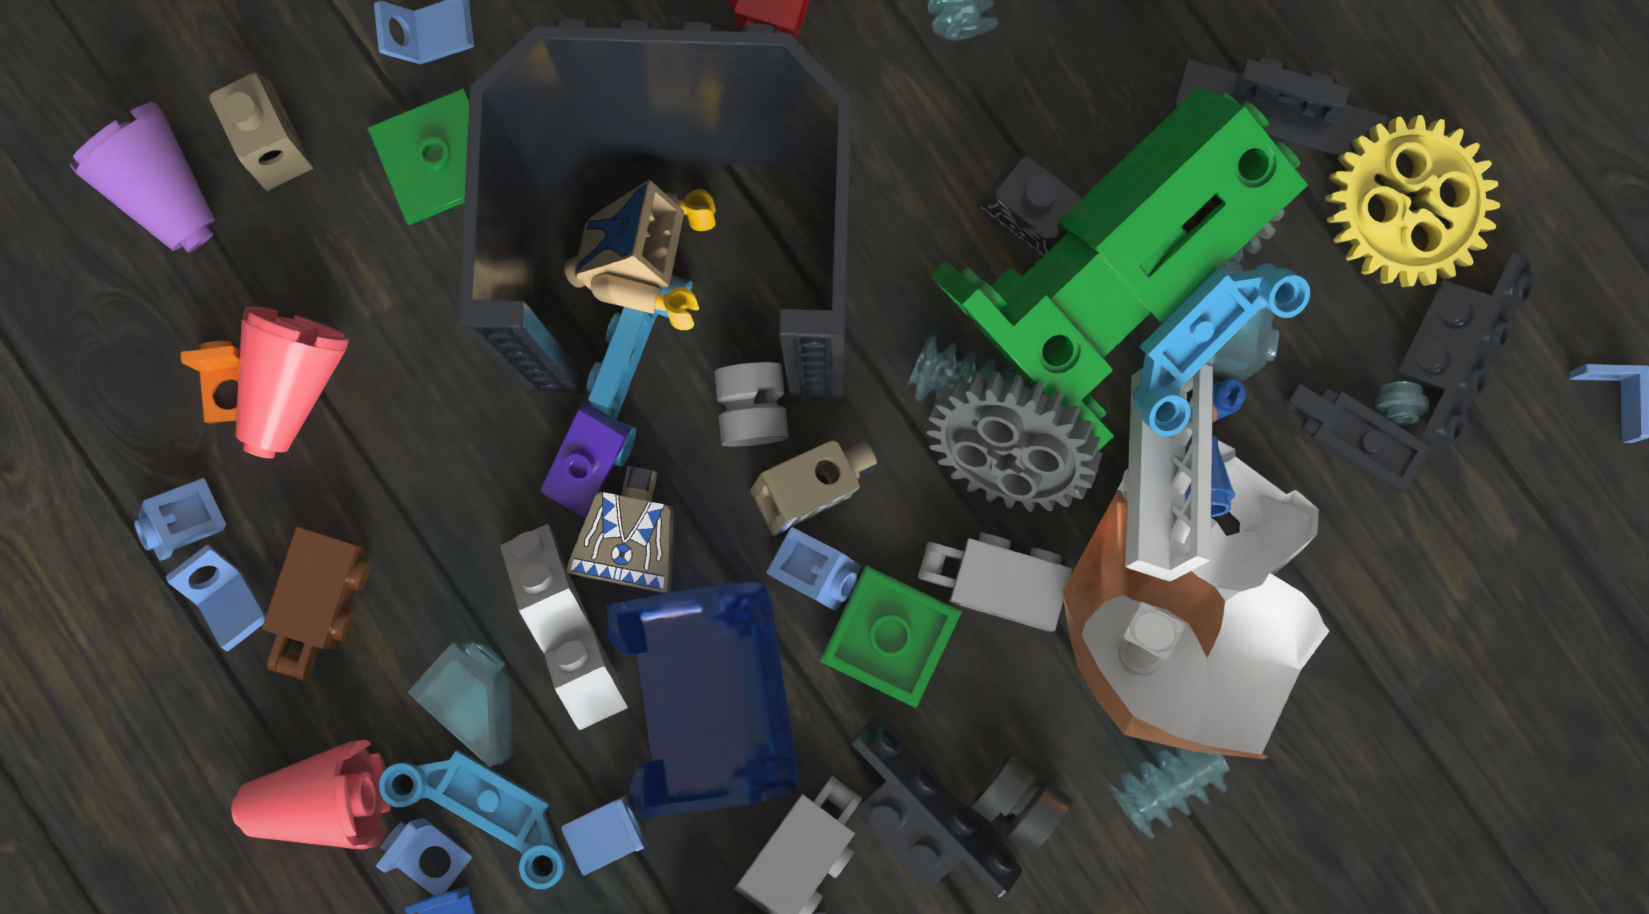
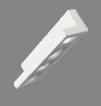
M1204 364L1180 389L1179 394L1186 401L1187 392L1193 389V396L1189 402L1190 418L1187 425L1179 433L1172 436L1158 435L1143 421L1141 411L1133 403V393L1137 386L1140 385L1143 368L1131 376L1125 567L1167 581H1172L1210 561L1213 367ZM1192 436V444L1186 454V446ZM1191 484V492L1185 502L1184 495ZM1190 533V550L1184 553V543Z

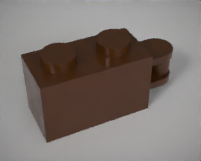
M296 527L262 626V630L277 634L268 659V670L306 681L312 671L319 648L335 650L338 641H345L354 618V613L349 611L355 590L361 591L369 576L371 562L365 560L369 549ZM292 639L305 643L300 657L287 653Z

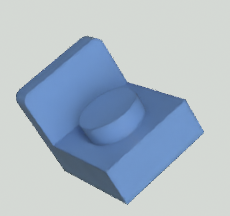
M204 478L144 500L138 514L139 520L135 521V528L142 545L146 550L153 548L159 561L171 557L174 549L223 531L226 526Z
M791 527L766 573L828 608L837 611L842 602L847 600L853 593L861 565L834 548Z

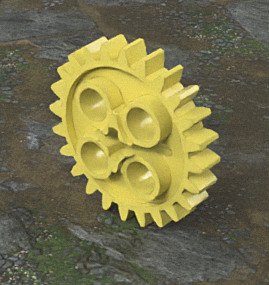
M1423 115L1411 118L1408 127H1406L1402 117H1397L1389 121L1388 131L1381 123L1369 128L1371 141L1361 135L1351 141L1357 154L1346 152L1338 157V160L1347 171L1335 172L1329 176V179L1341 186L1339 192L1325 196V200L1339 205L1340 212L1329 216L1327 222L1342 223L1344 228L1333 240L1335 243L1350 240L1353 246L1345 257L1348 261L1361 256L1366 258L1361 271L1364 275L1373 273L1381 267L1380 283L1393 282L1398 273L1401 287L1414 286L1417 275L1423 286L1435 284L1437 273L1443 279L1456 276L1454 263L1460 267L1470 266L1474 263L1467 249L1474 251L1486 249L1487 244L1478 233L1496 228V224L1484 216L1486 211L1500 208V203L1486 199V192L1497 187L1498 181L1483 180L1481 175L1492 163L1490 160L1475 163L1472 157L1480 146L1478 142L1464 148L1459 145L1463 137V129L1459 128L1444 136L1445 122L1442 119L1432 122L1427 130ZM1399 153L1407 155L1413 163V173L1409 179L1402 176L1396 167V159ZM1376 174L1380 175L1381 180L1387 186H1381L1376 183L1374 176ZM1443 182L1449 183L1455 190L1456 201L1452 207L1447 206L1441 200L1440 187ZM1414 192L1416 196L1413 203L1419 209L1411 212L1408 209L1411 205V200L1405 194ZM1372 196L1379 198L1385 206V217L1381 223L1375 221L1369 215L1368 202ZM1436 217H1443L1449 221L1450 228L1445 229L1444 224ZM1415 225L1421 226L1428 235V244L1424 251L1418 250L1411 240V232Z

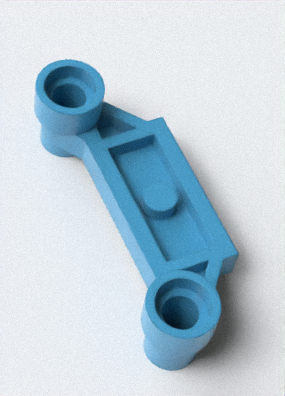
M1270 263L1261 264L1254 270L1226 274L1217 268L1139 346L1146 354L1141 382L1133 393V403L1141 411L1143 421L1158 435L1172 436L1179 433L1187 425L1190 418V406L1179 394L1181 387L1259 309L1268 308L1274 314L1283 318L1299 314L1306 307L1310 298V287L1307 281L1290 269H1279Z
M672 275L670 286L662 289L660 293L666 295L670 290L677 287H685L692 292V282ZM624 307L622 313L616 312L606 333V342L610 344L603 363L599 361L595 363L587 382V391L591 392L588 401H590L592 407L617 421L654 321L658 314L668 317L667 311L656 309L655 313L652 314ZM624 423L621 424L631 429V432L614 464L619 467L624 466L628 460L636 438V428Z
M456 750L451 759L447 761L418 766L411 763L395 764L388 767L381 775L379 791L382 798L389 805L406 807L415 804L422 798H429L520 851L522 857L519 863V872L521 878L528 886L535 889H546L556 884L563 876L565 859L558 849L545 813L550 802L462 751ZM405 774L413 780L414 785L410 793L405 792L401 787V779ZM540 855H545L552 860L553 870L551 873H544L539 869L537 862Z

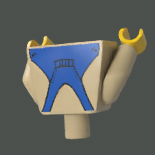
M650 180L642 183L589 218L584 227L578 255L568 259L564 265L568 281L577 288L587 286L592 290L594 296L603 302L652 314L655 313L656 309L667 311L673 327L679 330L691 329L694 326L692 316L689 312L683 310L687 308L699 310L696 298L691 290L685 287H677L670 290L666 295L661 294L660 291L670 286L683 216L687 215L690 227L697 231L710 230L715 226L716 222L713 213L716 212L712 196L706 190L697 189L688 193L685 199H677V193H664Z

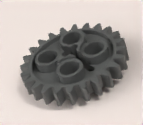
M999 372L993 373L989 383L978 373L973 374L970 383L958 378L953 389L949 387L944 388L940 399H937L929 417L931 422L927 429V434L933 437L929 447L931 450L942 452L938 459L939 465L954 466L950 477L952 479L967 478L970 481L967 490L970 492L979 488L986 490V500L989 502L994 500L997 495L1004 497L1007 508H1012L1015 501H1022L1024 507L1029 512H1033L1036 502H1039L1048 511H1053L1056 501L1065 507H1069L1073 497L1082 499L1086 489L1092 487L1102 457V453L1097 451L1101 441L1100 437L1089 435L1093 426L1092 421L1076 420L1081 409L1078 405L1064 408L1060 405L1063 397L1061 392L1048 397L1043 394L1042 382L1038 381L1030 389L1024 387L1021 375L1017 374L1012 384L1005 383Z

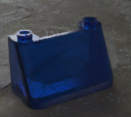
M758 582L716 584L607 604L608 621L606 632L610 643L622 655L637 657L652 761L640 764L630 781V796L635 804L637 819L750 805L792 793L797 782V764L773 607L765 587Z

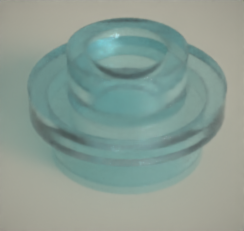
M1393 382L1380 388V397L1374 403L1375 412L1396 425L1415 423L1418 421L1419 416L1429 411V399L1423 395V387L1412 382Z

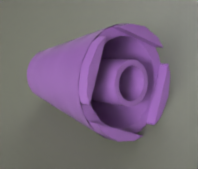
M149 102L130 111L136 118L134 122L127 121L119 125L115 120L89 139L74 154L73 158L76 161L71 162L70 167L79 177L172 251L184 247L189 253L212 237L213 233L208 227L212 225L215 218L163 111L156 103Z

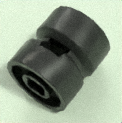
M1012 752L989 777L970 806L994 825L1004 822L1007 825L1006 835L1032 854L1045 842L1061 822L1072 805L1073 799L1049 780L1042 783L1036 781L1037 770Z

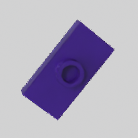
M585 403L578 410L540 492L581 517L586 518L596 493L602 491L631 429Z

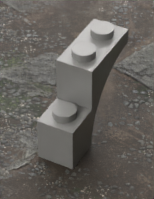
M549 524L533 531L524 532L513 540L500 545L519 612L542 649L554 689L577 728L581 730L628 708L617 673L588 618L570 574L566 573L565 561Z

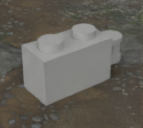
M980 533L978 541L970 538L966 541L963 551L928 542L918 578L951 588L950 603L1051 632L1056 629L1063 604L1062 591L1071 576L1072 568L1060 565L1061 555L1038 548H1031L1030 555H1024L1009 550L1011 541L991 534ZM946 557L960 561L955 579L941 576Z
M831 776L813 802L802 795L734 889L767 914H812L823 898L816 891L819 884L827 873L836 878L854 854V851L848 848L847 845L855 833L844 826V824L854 812L862 797L833 776ZM825 799H828L843 810L837 819L820 808Z

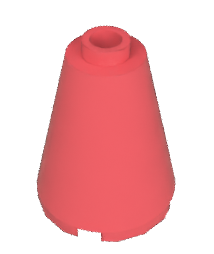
M251 306L245 308L241 323L235 437L244 442L243 450L247 453L271 459L275 457L276 452L288 451L345 353L349 338H344L345 334L336 329L296 315L294 319L277 317V310Z
M349 741L247 782L240 787L237 796L232 801L231 811L234 823L249 837L361 850L377 847L386 837L388 827L379 828L381 813L391 812V805L382 798L379 791V781L381 775L386 770L384 761L379 753L369 754L366 747L371 745L369 741Z

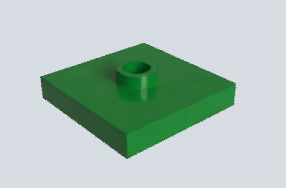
M464 88L368 127L401 212L408 225L464 203L469 98Z
M866 565L820 662L916 708L962 611Z

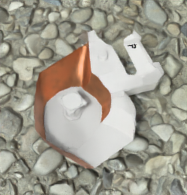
M1218 441L1219 450L1235 492V497L1230 500L1231 510L1229 512L1240 522V533L1226 536L1219 524L1211 518L1210 561L1172 581L1126 568L1127 469L1114 498L1065 585L1062 594L1069 636L1077 666L1099 704L1124 735L1195 752L1265 759L1268 756L1262 755L1263 750L1301 669L1329 632L1321 619L1318 609L1302 592L1274 576L1317 535L1319 509L1297 490L1288 494L1282 492L1235 456L1234 448ZM1190 533L1184 543V553L1190 550Z

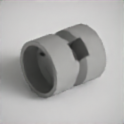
M770 362L747 363L727 366L714 371L717 401L726 405V410L719 415L722 446L763 445L789 439L786 408L778 405L777 401L785 395L782 364Z

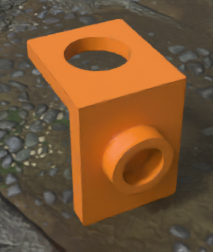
M213 341L200 344V350L180 352L181 363L200 372L204 421L208 424L235 421L237 407L230 410L220 408L215 401V391L218 385L226 380L238 382L240 349L233 346V343L230 341Z

